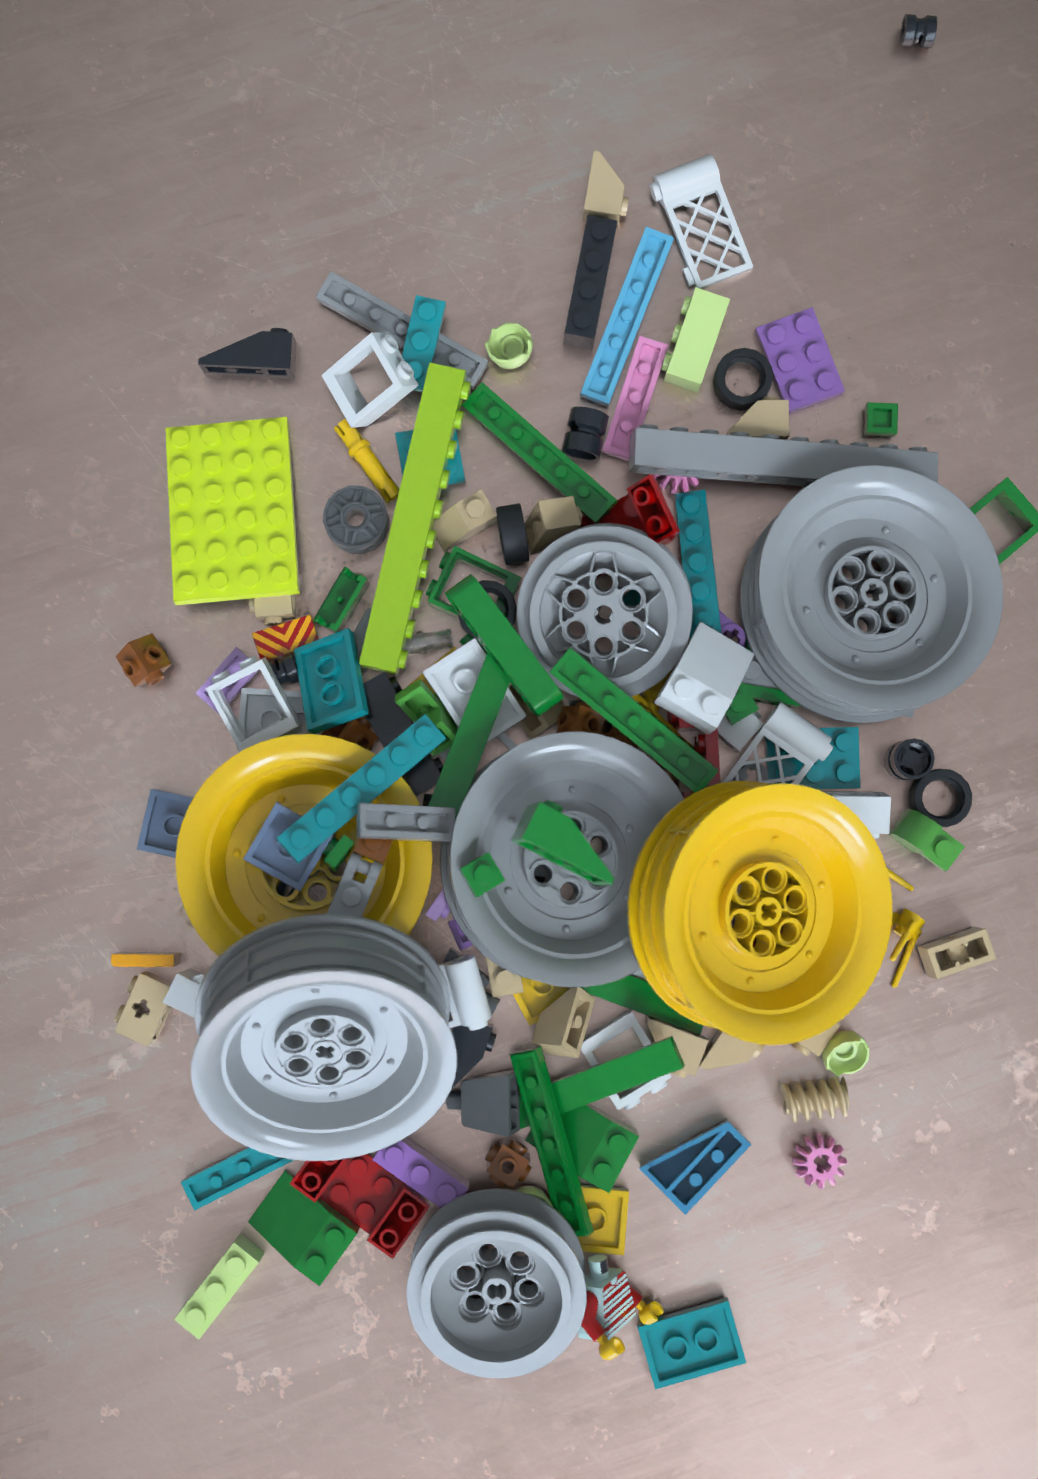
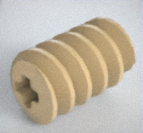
M844 1076L841 1078L840 1083L837 1078L831 1077L828 1086L822 1078L817 1080L816 1086H814L811 1080H806L803 1089L797 1081L792 1083L791 1091L786 1083H781L780 1085L784 1115L789 1114L794 1123H797L799 1113L803 1114L806 1121H810L812 1111L815 1112L819 1120H822L823 1110H827L832 1119L835 1117L837 1108L840 1109L843 1117H847L849 1095Z

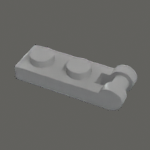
M352 852L327 914L362 917L383 864L377 861L370 863L361 859L362 855ZM356 871L367 875L364 884L353 880Z

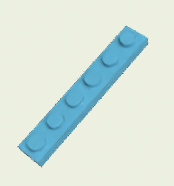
M649 227L645 228L582 387L580 397L606 407L609 406L674 237Z

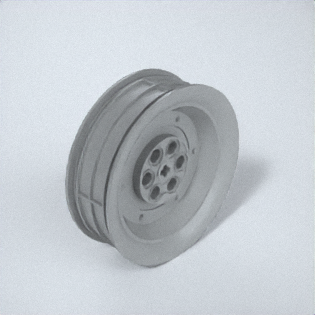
M880 465L858 466L830 473L817 479L794 496L779 515L763 530L753 545L743 570L740 586V611L743 629L749 647L767 677L786 696L802 707L831 719L855 723L880 722L906 715L925 704L949 694L963 684L981 665L990 651L997 635L1003 608V583L998 557L987 532L975 514L956 495L939 483L910 470ZM871 561H875L880 565L881 572H877L872 568ZM842 568H846L851 572L852 580L843 576ZM894 583H898L902 587L903 595L895 591ZM865 592L867 593V595L872 594L873 600L872 597L867 598ZM835 597H839L844 601L845 609L836 606ZM887 612L894 614L896 624L889 622ZM857 619H861L866 623L867 632L862 631L858 627Z
M587 732L548 734L524 742L491 760L473 777L468 793L456 817L451 842H441L440 873L442 886L450 911L459 928L467 939L496 965L521 977L554 986L590 987L622 979L638 971L640 967L633 952L627 919L630 881L637 858L648 836L667 812L684 800L681 792L668 774L644 753L629 744L600 734ZM545 800L552 801L564 808L562 813L574 821L589 844L594 836L598 837L602 842V849L597 855L615 878L612 885L594 886L588 880L510 841L527 806L537 802L544 803ZM489 852L506 881L475 898L459 868ZM538 865H542L547 870V878L543 883L537 882L533 875ZM566 882L573 887V896L568 901L563 899L560 894V889Z
M318 914L294 917L272 923L244 936L216 959L204 976L198 990L195 1003V1024L198 1039L192 1056L191 1078L193 1089L201 1108L209 1119L232 1139L259 1152L292 1160L330 1161L347 1159L381 1150L403 1140L427 1123L439 1110L451 1091L456 1075L457 1051L453 1034L448 1025L450 996L444 974L436 960L416 940L389 925L357 916Z

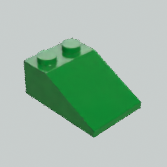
M545 800L544 803L537 802L527 806L510 841L596 885H612L615 878L572 819L562 813L563 807L549 800Z
M591 1104L560 1114L578 1176L610 1193L639 1138L637 1130ZM530 1129L525 1141L536 1148Z
M285 1169L248 1223L296 1270L320 1286L353 1241L360 1227L322 1199L318 1198L316 1202H313L291 1186L290 1182L295 1175Z

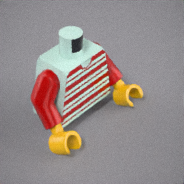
M598 1254L588 1258L590 1273L585 1276L586 1308L578 1330V1338L593 1340L594 1343L599 1342L600 1356L604 1360H611L625 1351L622 1340L617 1336H612L636 1315L635 1307L639 1310L640 1321L646 1325L658 1321L657 1317L662 1315L664 1310L661 1304L656 1301L646 1304L642 1300L643 1296L628 1282L626 1272L620 1268L608 1267L607 1257Z

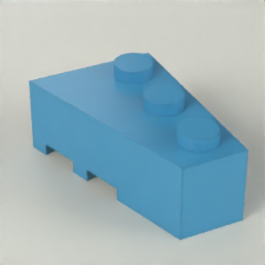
M725 1120L640 1165L639 1169L686 1215L751 1146V1142L728 1120Z

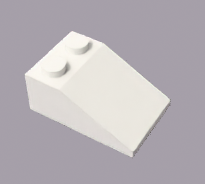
M700 622L654 703L709 735L717 729L729 708L754 657V653Z

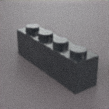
M591 215L587 216L563 345L593 350L614 245L617 220Z
M383 672L364 682L363 685L369 712L366 716L383 748H385L414 723L395 702V694L402 691L395 676L389 678L386 672ZM429 753L402 776L416 798L436 787L443 764L439 757L433 759Z

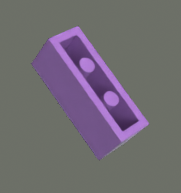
M408 1136L393 1145L376 1151L372 1159L440 1208L455 1198L464 1195L469 1189L470 1180Z

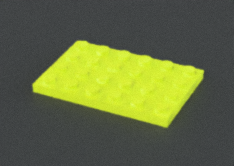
M287 417L165 428L173 602L176 605L300 594L289 421Z

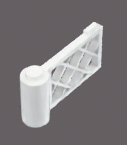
M711 154L653 176V183L649 184L653 200L655 202L659 201L665 209L687 266L682 271L689 287L694 285L695 288L703 289L753 268L720 182L718 166ZM715 192L720 202L717 213L700 206L705 196ZM699 199L697 204L692 203V201ZM684 205L695 211L689 224L676 218L673 209ZM721 210H723L725 217L720 215ZM697 212L714 219L708 233L692 226ZM717 221L729 226L731 234L728 241L711 235ZM681 228H683V229L686 230L684 236H683V233H682V231H681ZM689 232L705 238L700 253L688 248L685 240ZM732 239H734L736 245L731 244ZM709 240L725 247L719 261L703 254ZM728 249L740 254L743 265L733 268L722 263ZM692 256L695 257V258H697L695 264H694V261H693V259H692ZM700 260L716 266L713 276L702 281L697 272ZM719 269L725 270V272L718 274Z
M779 702L722 783L730 782L734 777L736 781H739L738 771L743 765L755 764L758 778L756 782L767 784L781 782V784H785V781L792 780L790 784L799 785L818 759L823 762L833 749V746L830 744L832 737L784 703ZM765 736L774 742L776 756L758 759L756 746ZM779 747L789 754L780 755ZM753 752L754 760L746 761ZM795 757L804 764L797 775L784 777L781 759ZM777 760L780 778L762 780L759 763Z
M475 955L462 956L438 964L444 974L450 996V1011L453 1019H449V1027L462 1025L469 1026V1030H477L487 1026V1020L492 1018Z

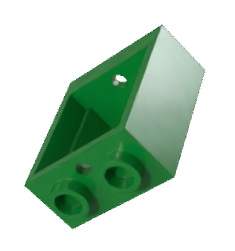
M1008 477L998 483L969 508L976 514L995 498L1024 531L1023 534L997 555L999 565L1038 532V511Z
M454 546L451 553L446 551L439 564L442 572L438 581L432 579L426 591V596L429 597V606L459 619L454 607L440 600L459 561L504 582V586L509 589L513 596H515L521 584V577ZM498 597L495 604L505 616L504 602Z

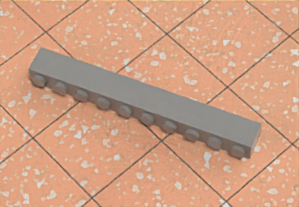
M644 424L640 425L639 428H635L630 435L628 473L808 486L817 479L846 468L880 465L910 470L938 483V452H929L926 447H911L908 450L898 449V446L894 444L868 447L866 442H853L850 445L839 444V441L834 439L821 440L820 443L809 442V439L806 437H793L790 440L779 439L778 435L773 434L762 435L760 438L749 437V434L746 432H733L730 435L719 434V431L713 429L701 430L700 433L688 432V428L672 427L670 430H660L656 425Z

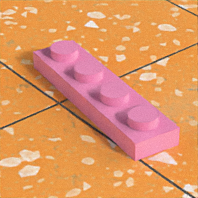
M639 336L602 453L629 461L630 435L635 428H639L644 423L668 344Z

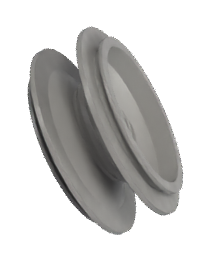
M616 523L592 524L564 534L544 549L534 560L523 579L519 591L517 624L521 639L558 688L577 696L549 673L565 652L572 647L629 696H634L648 690L661 681L680 659L689 639L692 625V595L682 566L664 544L656 543L648 537L646 532L628 525ZM600 573L609 574L613 578V586L606 590L598 587L596 583L597 575ZM573 589L583 591L586 598L585 603L582 605L573 604L569 599V592ZM629 589L637 590L641 595L640 603L637 605L627 604L623 598L625 591ZM602 605L611 608L612 612L609 615V619L599 616L598 613ZM573 621L582 622L586 629L585 634L582 636L572 635L569 630V624ZM629 621L637 622L641 628V633L635 637H630L625 634L623 625ZM600 637L609 638L613 643V649L609 652H601L596 646V640Z
M495 1188L473 1191L455 1198L442 1206L427 1221L413 1249L406 1297L410 1319L417 1334L426 1347L443 1362L474 1376L511 1378L528 1374L544 1367L556 1359L570 1345L584 1317L587 1296L586 1270L580 1241L571 1225L556 1209L530 1194L516 1190ZM492 1244L495 1248L486 1249L482 1245ZM521 1251L526 1253V1255L520 1257L513 1253ZM468 1265L471 1266L473 1269L464 1270L461 1268V1266ZM531 1280L535 1283L532 1285H526L523 1283V1281ZM478 1294L482 1297L476 1299L472 1298L470 1295ZM505 1302H511V1303H512V1305H510V1306H505V1305H502V1304L505 1303Z

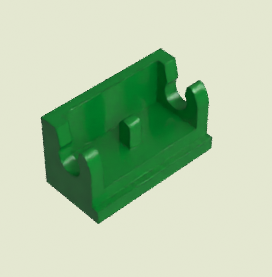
M344 566L313 621L333 633L344 630L370 585L368 579L360 574L353 573Z

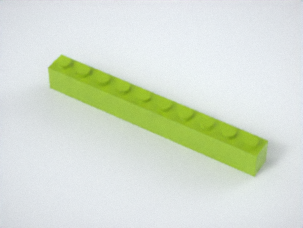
M429 362L359 665L362 668L399 675L400 668H406L409 651L404 649L407 638L412 639L416 621L411 620L414 608L419 609L423 591L418 590L421 578L426 579L430 561L425 560L428 548L433 549L437 531L432 530L435 518L440 519L444 501L439 500L442 488L447 489L449 484L450 471L446 470L448 460L455 457L457 441H454L453 438L455 430H461L464 419V411H460L462 399L468 400L471 382L467 381L466 370Z

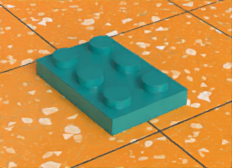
M347 628L294 649L307 731L311 734H317L369 714L354 632Z
M859 727L819 728L832 737L830 744L833 746V749L823 762L818 759L812 765L799 785L817 790L860 789ZM765 737V758L776 756L774 742ZM779 747L780 755L789 754ZM795 757L781 759L784 777L797 775L804 765ZM777 760L765 762L768 779L780 778ZM792 780L785 781V784H790Z
M727 1297L657 1317L658 1321L650 1325L643 1324L642 1322L637 1323L655 1390L746 1363Z

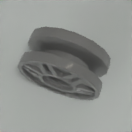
M350 485L339 489L328 499L324 508L323 523L328 536L339 549L350 554H365L375 550L384 542L389 531L390 518L384 502L375 491L367 487ZM355 514L364 516L363 523L358 526L349 524L350 518Z

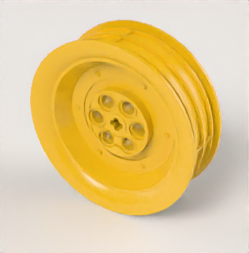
M295 734L281 736L259 742L237 753L218 767L203 783L190 803L181 824L176 848V877L182 904L191 924L201 939L217 956H220L244 936L272 923L306 915L327 914L342 876H334L330 873L329 867L324 863V859L327 857L325 854L321 855L301 891L295 889L293 894L288 897H282L277 893V887L283 881L243 858L276 802L303 816L375 756L374 753L352 742L326 735ZM402 777L370 803L420 806L416 796ZM357 815L334 833L337 840H340L345 834L356 845L358 840ZM394 840L362 918L389 925L409 936L420 916L429 890L433 861L431 841ZM353 850L350 852V854L347 856V858L343 861L346 865H347V863H348V861H349V858H350V856H351ZM361 857V859L373 863L372 860ZM356 871L353 880L364 884L367 875ZM316 885L323 886L327 890L326 897L318 902L313 901L309 897L310 889Z
M756 781L718 783L701 789L679 802L667 812L648 836L637 858L629 886L627 903L629 936L636 960L647 982L655 993L680 1015L750 1043L784 1045L804 1041L828 1030L853 1010L872 985L882 965L892 924V893L888 870L883 855L866 825L852 810L836 798L820 790L802 785L767 784ZM768 872V880L765 883V875ZM741 884V891L737 895V887ZM789 893V901L786 903V897ZM735 916V924L731 927V920ZM783 925V933L780 935V929ZM756 937L757 942L756 945L753 947V940Z

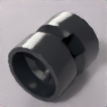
M572 407L567 423L570 431L565 433L561 451L570 457L581 460H599L603 446L600 436L605 435L609 416L593 408Z
M915 738L894 743L888 748L884 757L885 769L889 775L902 781L926 776L933 768L935 761L934 752L929 744Z

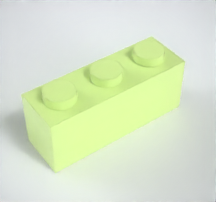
M697 287L692 297L686 296L680 313L686 315L683 325L676 324L671 342L676 343L673 354L666 353L661 370L666 371L664 382L698 393L730 302L729 298Z
M240 1233L174 1320L197 1339H200L260 1262L265 1252Z

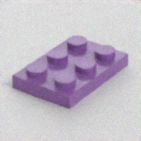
M813 307L756 327L754 332L763 355L772 367L773 382L780 400H789V414L837 397L845 392Z

